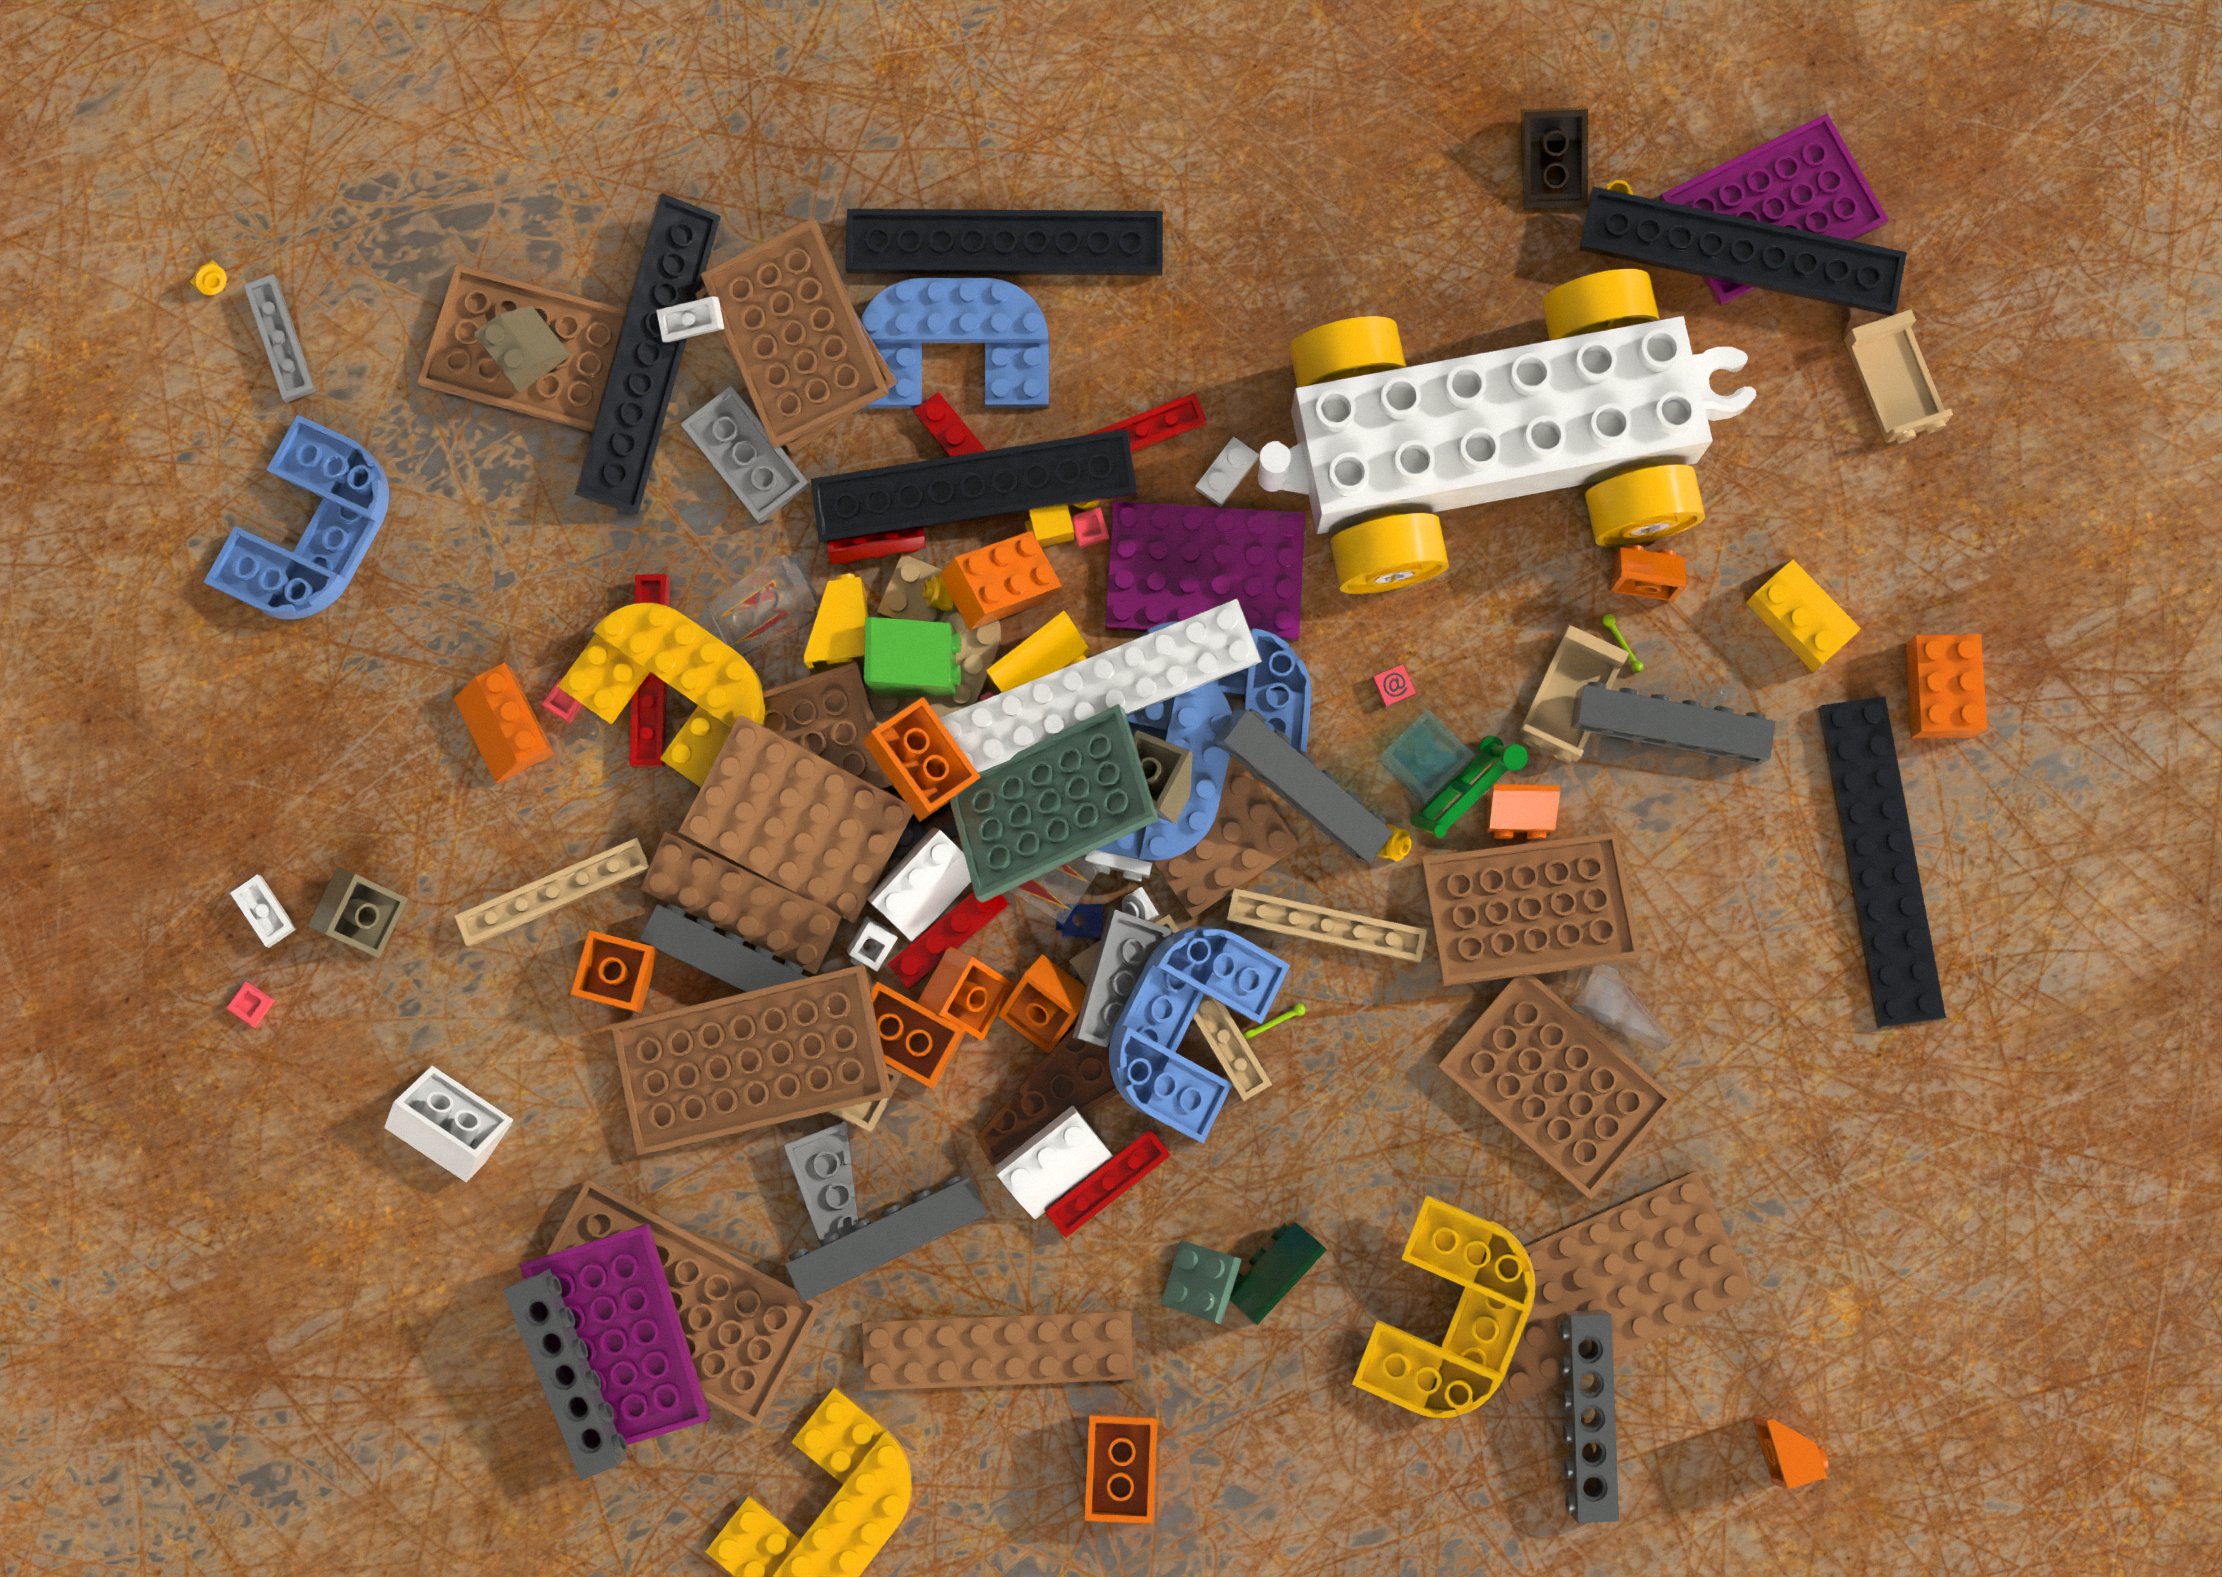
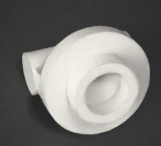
M1143 887L1126 895L1122 900V912L1147 921H1151L1159 916Z

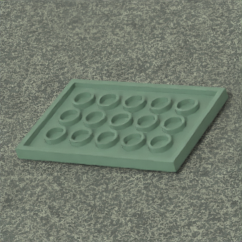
M1119 704L1018 752L1004 763L978 773L981 778L950 801L975 897L981 903L1158 821L1126 713Z

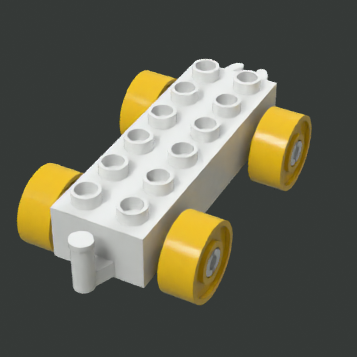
M1617 269L1590 274L1564 283L1547 293L1543 297L1541 304L1550 341L1406 367L1397 323L1390 318L1367 316L1328 323L1303 333L1294 339L1289 346L1297 383L1291 414L1298 444L1288 449L1279 441L1267 443L1260 452L1258 482L1264 490L1269 492L1286 490L1309 495L1317 534L1343 530L1332 537L1330 545L1340 591L1348 594L1377 593L1411 586L1432 579L1449 568L1439 517L1428 513L1599 481L1603 482L1593 486L1585 493L1595 543L1600 546L1616 547L1658 540L1688 530L1705 519L1695 469L1688 465L1697 463L1713 441L1708 420L1716 421L1739 415L1756 397V391L1752 387H1743L1732 395L1720 396L1711 390L1709 377L1713 371L1718 369H1726L1731 372L1740 371L1748 360L1747 354L1733 347H1715L1706 350L1703 354L1692 355L1684 316L1664 320L1659 319L1650 276L1647 272L1638 269Z

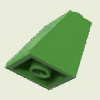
M865 617L864 682L879 698L956 695V685L961 683L960 665H956V653L961 652L962 646L960 633H957L950 623Z

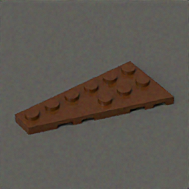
M1076 1024L975 1136L992 1166L1008 1157L1072 1105L1082 1115L1119 1094L1109 1067L1110 1043L1108 1047H1101L1073 1038Z

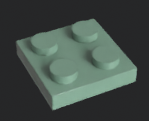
M1181 1240L1161 1305L1222 1324L1242 1259Z

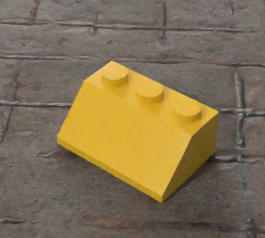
M1791 560L1746 602L1813 673L1861 629L1794 560Z
M1063 611L986 670L988 682L997 694L1003 693L1085 660L1089 655V648L1069 616Z

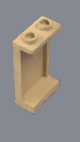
M1911 309L1854 328L1844 339L1885 443L1897 440L1898 444L1905 443L1914 439L1916 433L1927 430L1928 434L1937 432L1945 428V423L1953 416L1952 410H1945L1911 329V326L1916 321Z
M1569 625L1517 735L1523 737V742L1533 748L1541 749L1542 746L1553 751L1552 755L1563 762L1570 763L1571 760L1577 762L1584 752L1583 749L1591 732L1571 729L1576 691L1583 685H1587L1588 682L1606 684L1607 689L1611 690L1629 652Z

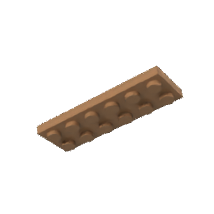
M670 829L664 832L640 890L706 920L722 930L735 934L755 946H759L784 960L797 964L813 974L819 973L844 914L800 896L726 856Z

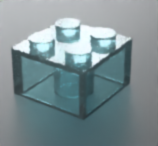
M1427 709L1381 754L1378 761L1425 806L1471 761L1475 754Z

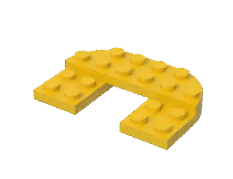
M655 603L628 605L612 612L600 621L592 630L595 633L594 637L557 686L611 725L650 672L698 705L660 759L700 788L738 716L742 714L763 725L765 716L762 684L752 666L734 649L682 613L668 606Z
M1427 1195L1401 1259L1465 1286L1442 1347H1438L1378 1320L1352 1385L1423 1416L1452 1418L1480 1407L1502 1383L1534 1302L1535 1275L1526 1250L1519 1240L1506 1228Z
M833 1388L791 1443L842 1483L843 1486L802 1538L749 1496L705 1551L733 1576L859 1577L903 1520L912 1495L910 1463L903 1447L885 1427L837 1388Z

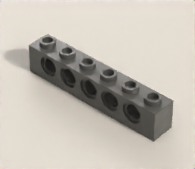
M550 1268L510 1284L503 1289L504 1295L580 1480L618 1466L627 1458L626 1441L622 1434L616 1431L613 1423L614 1413L612 1407L607 1401L604 1402L600 1392V1378L595 1370H591L587 1360L588 1350L586 1344L581 1338H578L574 1329V1315L569 1307H565L560 1295L562 1287L557 1276L552 1275ZM537 1302H542L546 1305L548 1316L539 1314L536 1308ZM550 1333L560 1338L561 1348L554 1347L549 1340ZM563 1365L569 1366L573 1370L574 1379H568L564 1376L562 1371ZM576 1397L585 1400L587 1411L580 1410L576 1406ZM588 1429L596 1430L599 1433L600 1442H594L590 1439Z
M1605 1310L1564 1311V1321L1559 1322V1335L1561 1341H1565V1355H1561L1560 1367L1562 1375L1566 1376L1567 1388L1562 1389L1561 1394L1562 1406L1564 1410H1567L1568 1423L1563 1424L1564 1443L1569 1445V1458L1564 1459L1565 1477L1570 1479V1492L1565 1494L1567 1513H1571V1516L1578 1523L1619 1521L1612 1315ZM1585 1339H1591V1351L1586 1355H1580L1578 1352L1579 1344ZM1588 1373L1593 1374L1594 1381L1591 1387L1581 1389L1579 1383L1582 1376ZM1587 1408H1594L1595 1416L1593 1420L1589 1423H1582V1412ZM1594 1442L1596 1444L1595 1453L1591 1457H1583V1447L1587 1443ZM1597 1477L1595 1489L1585 1492L1583 1484L1586 1479Z

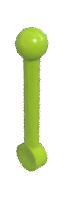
M1606 614L1602 619L1603 626L1610 628L1621 648L1629 652L1627 657L1631 662V670L1634 673H1641L1644 669L1643 663L1636 660L1615 626V617L1612 614Z
M1301 1003L1295 1004L1292 1010L1242 1035L1245 1040H1248L1295 1015H1304L1306 1008Z

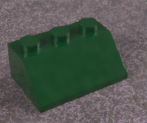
M1284 1222L1271 1236L1275 1240L1272 1246L1267 1251L1261 1247L1248 1261L1252 1267L1244 1276L1240 1272L1237 1273L1229 1300L1255 1325H1258L1327 1250L1296 1222H1293L1290 1226Z

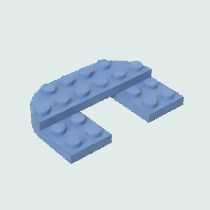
M993 278L909 279L893 284L883 290L870 302L864 311L860 321L889 366L898 384L888 390L889 395L862 408H917L922 404L923 343H985V408H1049V339L1047 324L1037 303L1030 295L1016 285Z
M297 415L266 469L272 475L323 498L294 552L292 553L234 526L204 580V583L210 587L253 606L267 615L280 619H300L314 615L330 606L340 597L350 583L381 527L389 504V486L386 474L372 454L356 441Z
M1180 621L1168 622L1157 625L1147 630V632L1141 635L1140 637H1143L1145 635H1148L1150 633H1153L1155 631H1158ZM1252 628L1250 632L1262 662L1213 682L1225 695L1244 696V710L1254 709L1266 719L1264 723L1272 731L1277 729L1284 733L1291 740L1289 745L1296 751L1302 750L1307 753L1311 682L1306 666L1283 639L1270 632ZM1129 723L1132 736L1138 730L1165 741L1167 731Z
M1214 682L1126 716L1129 723L1167 731L1166 742L1190 750L1193 753L1191 793L1176 824L1158 818V821L1096 850L1141 860H1165L1187 852L1197 845L1208 833L1218 811L1230 757L1213 740L1232 716L1227 699Z
M1190 927L1180 930L1165 939L1149 957L1115 1025L1110 1040L1109 1067L1113 1082L1121 1096L1136 1110L1204 1144L1232 1083L1175 1052L1204 994L1255 1023L1262 1024L1290 965L1232 932L1213 927Z

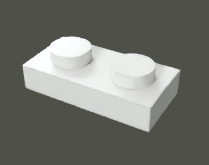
M712 296L656 310L662 342L669 343L724 329L719 297Z
M1233 436L1197 483L1195 490L1221 508L1258 460L1259 454Z
M1094 850L1086 854L1085 864L1091 865L1090 870L1093 872L1109 875L1110 870L1122 872V878L1135 882H1141L1142 877L1149 879L1152 869V862L1100 850Z
M257 874L230 893L266 947L270 948L297 929L262 876Z

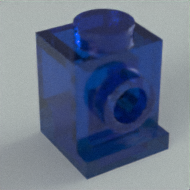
M1063 903L1070 910L1063 908V911H1056V930H1062V939L1101 940L1103 904ZM1075 915H1083L1086 919L1085 923L1081 926L1075 925L1073 923Z

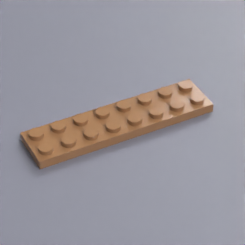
M1131 1311L862 1322L864 1391L1134 1380Z

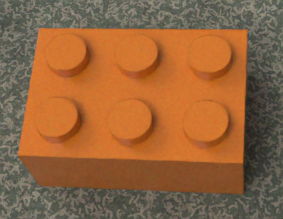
M1032 531L954 557L939 574L969 631L1044 604L1062 587Z
M1915 635L1906 642L1911 738H1976L1986 732L1987 717L1982 635Z
M876 982L871 991V998L885 1064L934 1091L962 1042L966 1031L885 985Z
M1089 1414L1085 1521L1153 1524L1157 1416Z

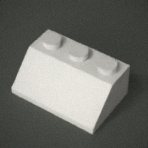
M932 827L879 883L867 900L913 943L971 882L964 852L941 830Z
M431 1066L393 1102L384 1128L467 1182L486 1163L511 1126L513 1119Z
M1072 1105L998 1163L994 1169L999 1179L1015 1199L1034 1219H1037L1114 1157Z

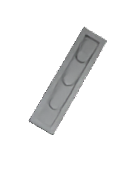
M272 274L244 284L282 399L287 403L315 393L316 389L277 277Z

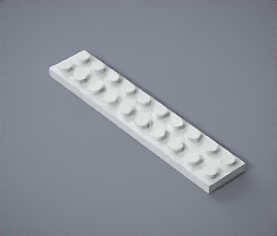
M1235 599L939 719L976 771L980 773L1010 760L1018 752L1117 704L1124 708L1127 716L1262 661L1239 601Z

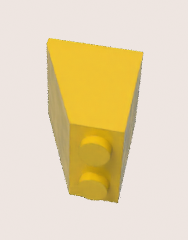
M842 574L836 576L835 580L827 582L804 654L805 664L811 675L856 661L861 669L864 668L865 617H869L867 594L861 577H855L854 574Z

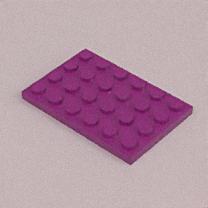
M1828 113L1662 193L1659 198L1660 201L1851 241L1886 225L1889 221ZM1703 277L1719 306L1756 289V287Z
M1113 502L1105 630L1147 632V630L1157 625L1183 621L1237 599L1250 631L1252 628L1270 632L1283 640L1298 641L1305 513Z
M649 1223L520 1264L523 1278L550 1268L552 1275L557 1276L562 1287L560 1295L565 1307H569L574 1315V1329L578 1338H581L586 1344L588 1363L591 1370H595L600 1378V1392L604 1402L607 1401L612 1407L614 1426L617 1433L622 1434L626 1445L702 1423L711 1418ZM537 1302L536 1308L539 1314L548 1316L546 1305L542 1302ZM550 1333L549 1340L554 1347L561 1348L560 1338ZM563 1365L562 1371L564 1376L568 1379H574L573 1370L569 1366ZM576 1397V1406L580 1410L587 1411L585 1400ZM588 1429L590 1439L594 1442H600L599 1433L596 1430Z

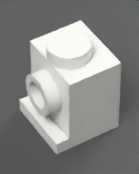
M866 916L863 924L847 948V952L851 956L850 962L855 966L865 965L866 971L868 967L878 971L896 942L897 935L894 931ZM867 939L875 941L872 949L863 948V944Z

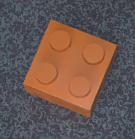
M589 930L571 995L587 1001L641 1014L659 950L653 946Z

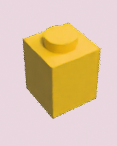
M1068 505L1029 510L1030 520L1024 521L1026 531L1033 532L1041 548L1074 540V530Z

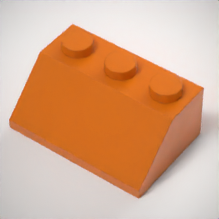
M505 662L476 676L453 698L496 784L555 755L514 671Z
M924 697L872 730L862 741L901 797L909 805L919 822L947 804L981 778Z

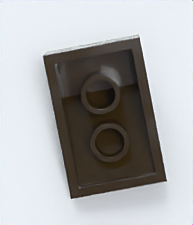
M1585 107L1521 109L1524 209L1588 206V109Z

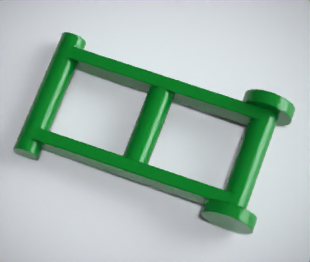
M1492 735L1482 738L1478 744V755L1419 813L1411 816V825L1436 837H1443L1446 834V830L1509 769L1517 771L1526 765L1528 760L1526 749L1518 744H1509L1504 747L1502 740ZM1491 762H1494L1473 784H1469ZM1458 794H1461L1435 821L1432 820Z

